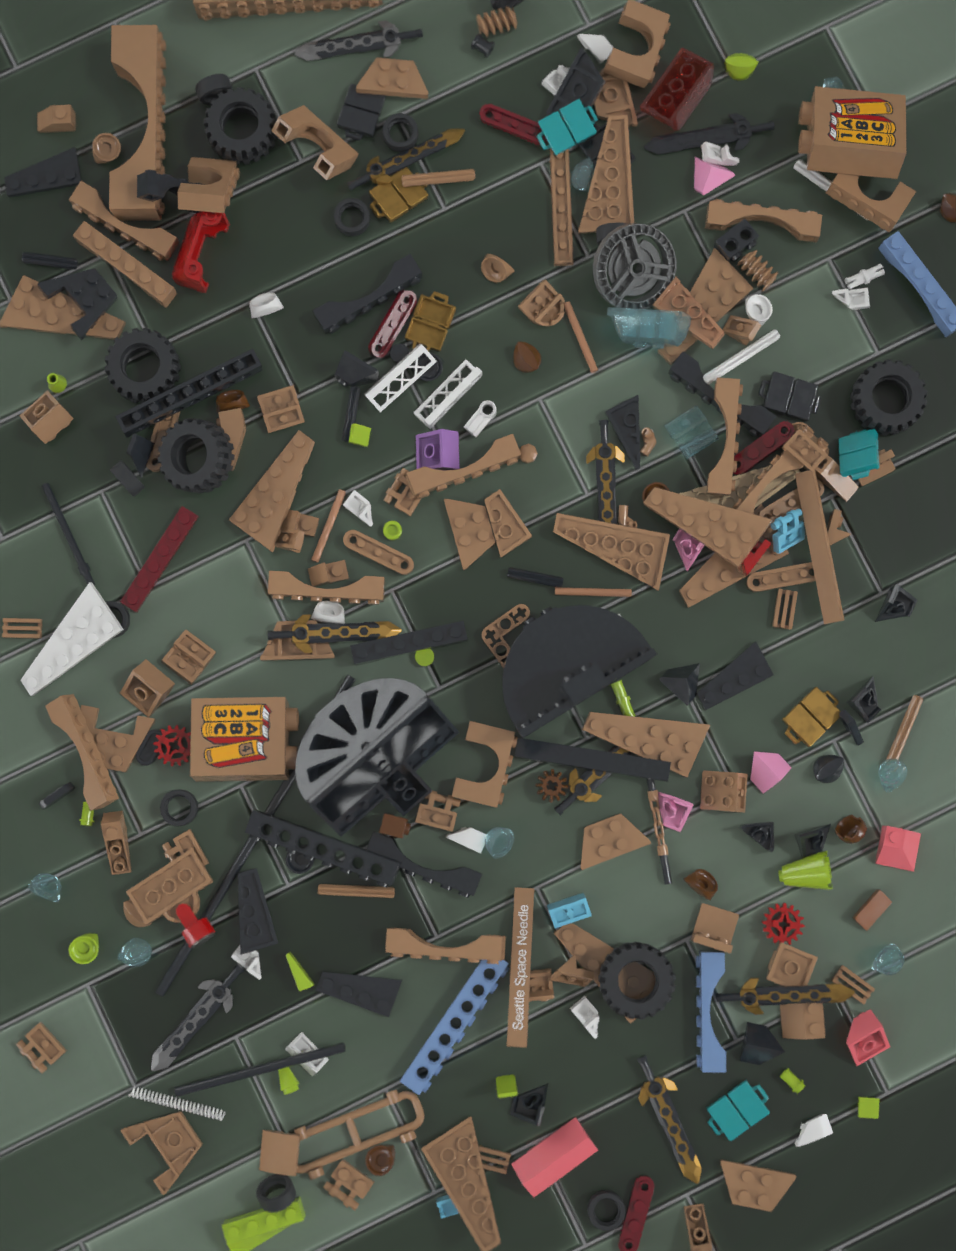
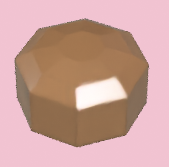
M526 444L521 447L520 460L527 464L534 462L537 457L535 446Z

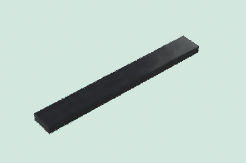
M518 738L515 758L668 782L671 762L524 738Z

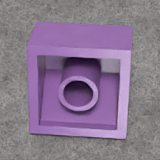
M440 429L416 435L417 469L424 466L443 471L459 469L458 432Z

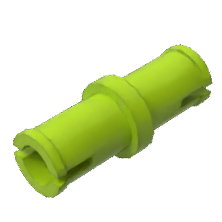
M622 680L610 684L617 699L615 702L619 704L623 716H636L629 701L631 698L627 696Z

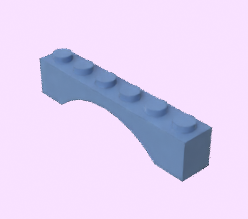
M897 231L883 241L878 249L888 262L897 268L915 287L927 305L935 324L944 336L948 337L956 331V306L903 236Z
M699 951V956H696V968H699V975H696V987H699V995H696V1007L700 1008V1015H696V1026L700 1027V1035L696 1037L697 1047H700V1055H697V1067H700L702 1072H726V1052L717 1041L710 1020L712 994L719 979L725 973V952Z

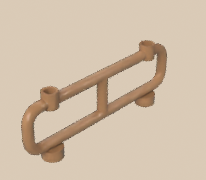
M397 1089L386 1093L387 1098L306 1129L305 1126H301L295 1129L294 1132L295 1134H300L301 1141L346 1122L354 1143L353 1146L305 1165H298L297 1173H308L309 1179L313 1180L325 1174L322 1168L324 1165L397 1136L400 1137L402 1143L417 1138L414 1130L420 1127L424 1121V1111L419 1098L411 1091L398 1093ZM403 1099L411 1100L417 1116L415 1121L361 1142L353 1119L395 1104Z

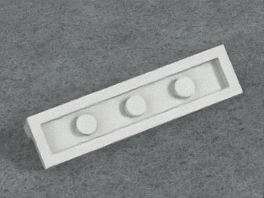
M420 343L364 395L381 412L437 361ZM425 353L431 361L426 366H418V357ZM406 368H415V375L411 379L403 378ZM393 380L401 381L400 389L397 392L389 391L390 383ZM379 393H386V402L379 406L373 398Z
M465 360L414 412V415L431 429L482 377V371ZM467 366L472 372L466 378H461V370ZM451 381H459V385L453 391H448V384ZM437 395H446V398L440 405H435L434 398ZM424 408H433V412L426 419L420 414Z

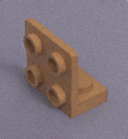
M800 424L797 431L783 446L809 470L813 471L828 456L829 448L827 446L829 444L820 437L818 439L814 436V430L807 424L805 426Z
M703 771L700 808L745 813L748 774Z
M702 903L691 941L731 954L733 948L731 941L739 915Z

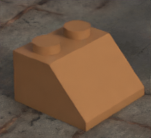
M48 390L20 415L27 426L45 444L52 441L57 433L66 428L74 419Z
M145 659L132 670L120 694L147 717H150L169 695L175 683Z
M823 1003L780 1005L782 1038H825Z

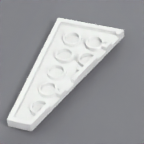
M89 582L20 680L30 696L40 692L124 630L93 583Z

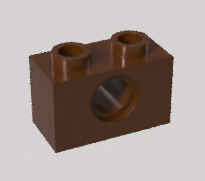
M384 813L379 833L404 838L405 835L409 834L411 824L408 823L409 819Z

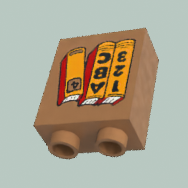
M815 86L811 102L802 101L799 113V125H808V130H801L798 153L807 154V170L898 179L906 156V95Z
M286 697L191 699L190 776L196 782L289 780V770L295 769L298 746H289V731L299 730L298 708H289Z

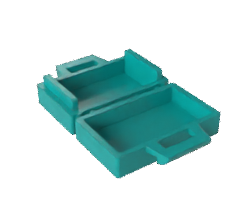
M577 99L561 108L560 113L556 111L538 121L542 132L537 135V139L543 150L551 148L555 156L575 146V142L579 144L595 135L597 131L593 124L598 118L591 106L584 108L580 99ZM587 110L590 111L594 120H590L586 112ZM543 135L545 136V138L547 139V141H548V143H549V145H547V146L545 145V143H544V141H543V139H542V137H541V136H543Z
M876 429L862 430L839 438V462L842 477L851 475L853 480L868 477L870 470L879 469L878 433Z
M744 1080L727 1093L728 1097L724 1095L707 1107L708 1112L712 1116L708 1121L710 1127L716 1135L724 1133L730 1141L749 1129L748 1125L753 1126L770 1114L764 1104L769 1099L760 1084L751 1087L747 1080ZM756 1089L760 1091L764 1099L761 1100L755 1092ZM715 1120L721 1130L718 1131L712 1121Z

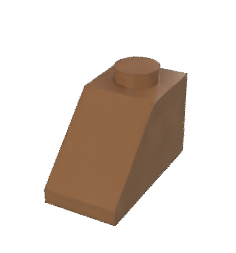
M52 105L37 113L39 133L76 131L75 111L71 105Z

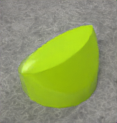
M735 53L725 59L728 75L738 81L749 78L758 64L754 57L743 53Z
M88 933L75 938L68 950L71 959L79 964L92 962L97 957L99 951L98 934Z

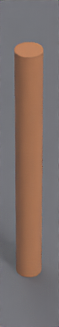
M570 301L564 303V308L590 371L595 373L598 371L594 358Z
M339 489L311 559L317 563L320 560L346 494L343 490Z
M555 587V595L631 597L632 590Z

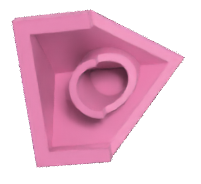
M695 157L694 188L702 195L707 194L735 176L734 172L725 167L704 162L703 159Z
M679 528L672 541H674L688 572L704 545Z
M754 752L750 780L764 794L781 781L791 767L778 753Z
M658 792L663 826L681 832L694 804Z

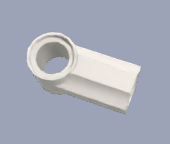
M483 401L464 428L477 438L486 425L496 416L495 404L492 401ZM486 406L493 408V412L489 415L483 413V408Z

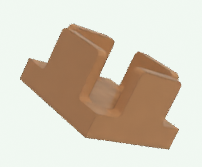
M780 942L777 951H773L768 964L769 972L766 979L782 986H806L818 957Z

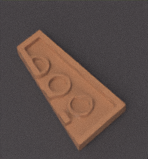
M677 277L673 279L653 304L655 310L711 349L724 336V331L704 311L700 303L691 296V293L680 283Z

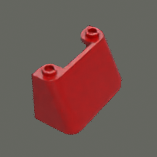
M200 211L191 217L172 271V278L176 284L206 294L209 284L202 278L203 267L198 262V258L206 236L215 239L217 233L221 231L227 233L229 222L225 212Z

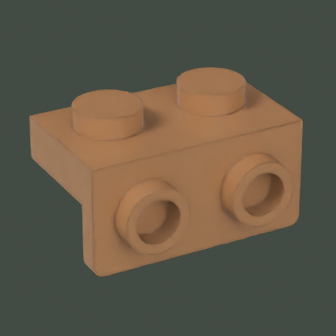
M885 449L879 451V469L870 470L868 477L858 479L861 486H865L895 470V466L891 461L895 456L892 449L887 452Z
M551 969L530 971L529 1002L535 1000L548 1001L554 998L553 983L550 980L552 975Z

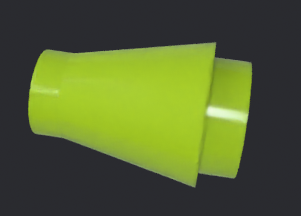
M55 373L47 376L48 387L52 392L60 393L65 390L67 381L64 376Z
M289 1067L278 1070L280 1088L284 1095L299 1090V1082Z

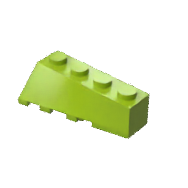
M299 1196L295 1198L289 1207L279 1212L269 1213L262 1208L227 1219L223 1222L222 1229L230 1251H250L292 1224L304 1221L306 1215Z

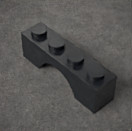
M145 170L144 173L137 175V198L154 202L164 198L167 191L174 193L178 197L177 192L181 183L204 184L191 183L184 178H173L170 174H158L155 170ZM185 210V211H189V212H193V213H198V212H200V211H193V210Z

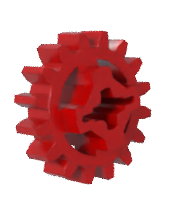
M169 725L168 731L161 729L162 735H156L159 741L153 743L158 746V749H155L154 752L160 753L158 759L164 758L163 764L170 761L173 767L175 762L181 766L182 760L186 763L189 761L187 756H191V732L186 734V727L179 730V725H176L175 729H172L171 725ZM170 733H177L175 738L170 739L166 737ZM184 737L187 740L188 748L183 745L182 740ZM176 740H178L177 745L180 746V748L175 749L171 752L172 746L170 745V742H175ZM162 743L166 745V755L162 750ZM175 753L183 754L180 758H172Z
M776 903L775 909L768 907L770 913H764L763 915L766 917V920L761 921V923L766 925L762 931H768L766 938L773 937V943H776L778 940L779 943L786 941L788 945H791V939L798 941L796 935H802L803 933L800 931V928L805 927V925L800 923L804 917H798L800 910L793 911L794 906L790 905L787 908L786 903H782V907ZM779 912V916L772 919L773 915ZM788 912L793 915L795 921L790 920ZM784 919V921L787 922V926H783L782 929V927L779 926V922H782ZM771 927L776 928L778 936L773 933ZM791 929H794V931L789 936H787V933Z

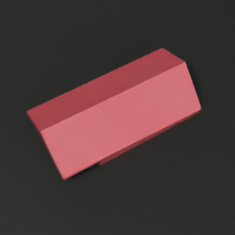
M574 1117L529 1149L526 1154L511 1165L523 1186L533 1197H536L597 1152L598 1149L577 1118Z

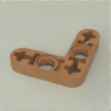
M524 604L516 605L482 631L483 641L503 669L505 662L503 663L501 660L507 658L511 649L503 637L529 618L530 610ZM517 609H525V617L519 616L516 618L518 623L515 624L509 614L512 613L514 617L518 613ZM503 619L511 621L509 629L501 628L500 622ZM488 630L495 632L494 638L496 641L499 638L501 640L493 648L490 646V644H493V641L490 638H485L487 636L486 631ZM500 645L505 646L507 649V653L504 656H499L496 653V648Z

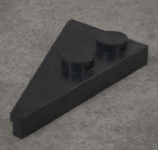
M636 395L605 411V414L634 469L638 470L640 469L639 396Z

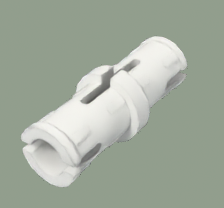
M878 264L870 269L860 270V273L849 278H845V283H850L847 288L850 290L863 283L868 284L870 280L879 276H883L885 274L884 269L880 270L883 266Z

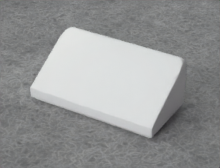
M301 1032L285 1049L291 1056L318 1048ZM325 1057L300 1065L311 1076H314L329 1059Z

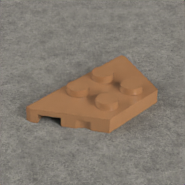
M376 58L356 86V93L428 99V91L414 61Z
M603 68L600 74L605 80V84L594 103L597 118L608 121L609 116L628 115V126L636 127L638 122L628 82L604 73Z
M444 499L463 570H466L495 544L485 506Z
M308 620L305 625L318 623L316 620ZM277 621L274 631H291L295 621ZM292 638L268 640L260 660L335 659V655L328 643H306L313 652L304 653L295 647L296 644L292 642Z
M621 813L584 827L580 868L584 870L649 845L651 841Z
M720 1160L732 1204L772 1212L796 1179V1175L792 1173Z

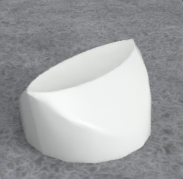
M275 293L258 295L249 304L252 318L261 317L284 308Z
M755 294L746 298L745 309L749 319L758 321L762 326L772 314L771 302L761 294Z
M322 601L317 603L311 619L323 623L345 624L344 608L339 603Z

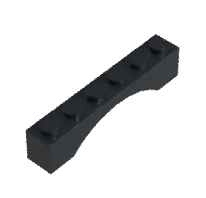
M408 254L393 264L386 280L371 294L350 302L328 301L313 310L314 316L325 334L329 332L332 334L339 330V326L344 323L349 324L353 322L356 316L361 313L364 315L370 312L373 306L384 304L390 296L394 294L397 296L407 286L418 284L421 278H423L422 272L412 255Z
M682 351L668 372L670 378L676 383L681 382L686 386L687 391L692 394H698L704 403L717 407L716 410L722 414L714 400L715 390L703 380L699 362ZM742 405L741 415H737V423H740V427L744 426L747 428L748 433L752 436L761 437L774 421L776 415L761 405Z
M459 621L350 646L354 664L358 666L406 653L467 642L468 638L464 621Z
M375 831L367 847L369 851L400 861V867L405 869L404 873L414 877L415 874L423 876L422 880L431 884L434 881L441 883L440 887L449 891L452 888L459 890V895L467 898L470 895H475L482 877V873L467 867L446 871L422 867L407 858L397 847L393 838Z

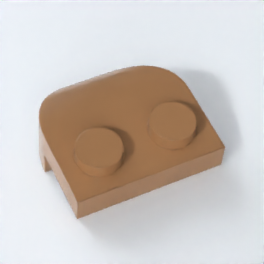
M542 280L518 305V308L534 324L552 326L562 319L565 313V301L563 296L558 294L546 280Z

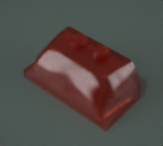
M682 47L643 101L640 110L661 121L674 131H679L711 87L714 64Z

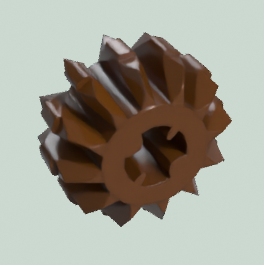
M553 769L550 771L551 776H548V773L544 771L543 774L546 778L544 779L541 776L537 778L542 781V784H535L536 787H542V790L537 791V794L545 793L542 796V800H545L547 795H549V802H553V796L555 795L556 800L560 801L558 793L563 796L566 795L561 788H568V785H562L561 783L565 782L567 778L559 780L558 778L562 773L558 772L555 777ZM551 780L552 783H557L555 791L547 789L548 781Z

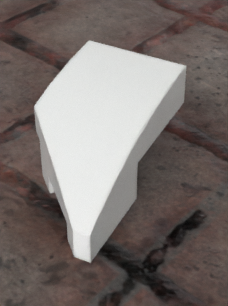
M579 34L577 36L583 46L591 51L599 64L608 58L613 49L604 36Z
M559 65L557 70H553L543 80L542 85L552 94L556 95L570 68H564V65Z
M704 142L701 145L704 162L718 165H737L739 163V159L732 157L729 153L727 144L723 148L709 142Z
M868 287L832 291L833 296L851 310L870 308Z
M353 490L342 505L371 527L373 525L371 504L357 491Z
M463 827L459 831L447 834L446 838L481 853L488 835L471 827Z
M239 945L231 955V958L260 980L259 953L255 950L240 955Z
M583 996L570 1009L596 1039L600 1017L595 1007Z
M821 1114L806 1121V1124H801L800 1129L802 1130L795 1145L799 1147L832 1134L833 1131L827 1115Z

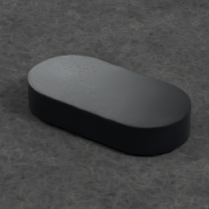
M150 730L136 752V760L139 764L149 766L156 760L159 752L156 753L154 750L158 749V746L153 743L159 741L156 735H162L160 730Z
M68 782L41 800L39 805L42 810L49 808L75 789L72 782Z

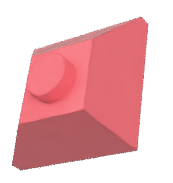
M882 826L875 864L914 872L921 833L891 826Z
M871 1009L860 1013L853 1019L846 1043L855 1065L858 1066L890 1048V1044L882 1024Z

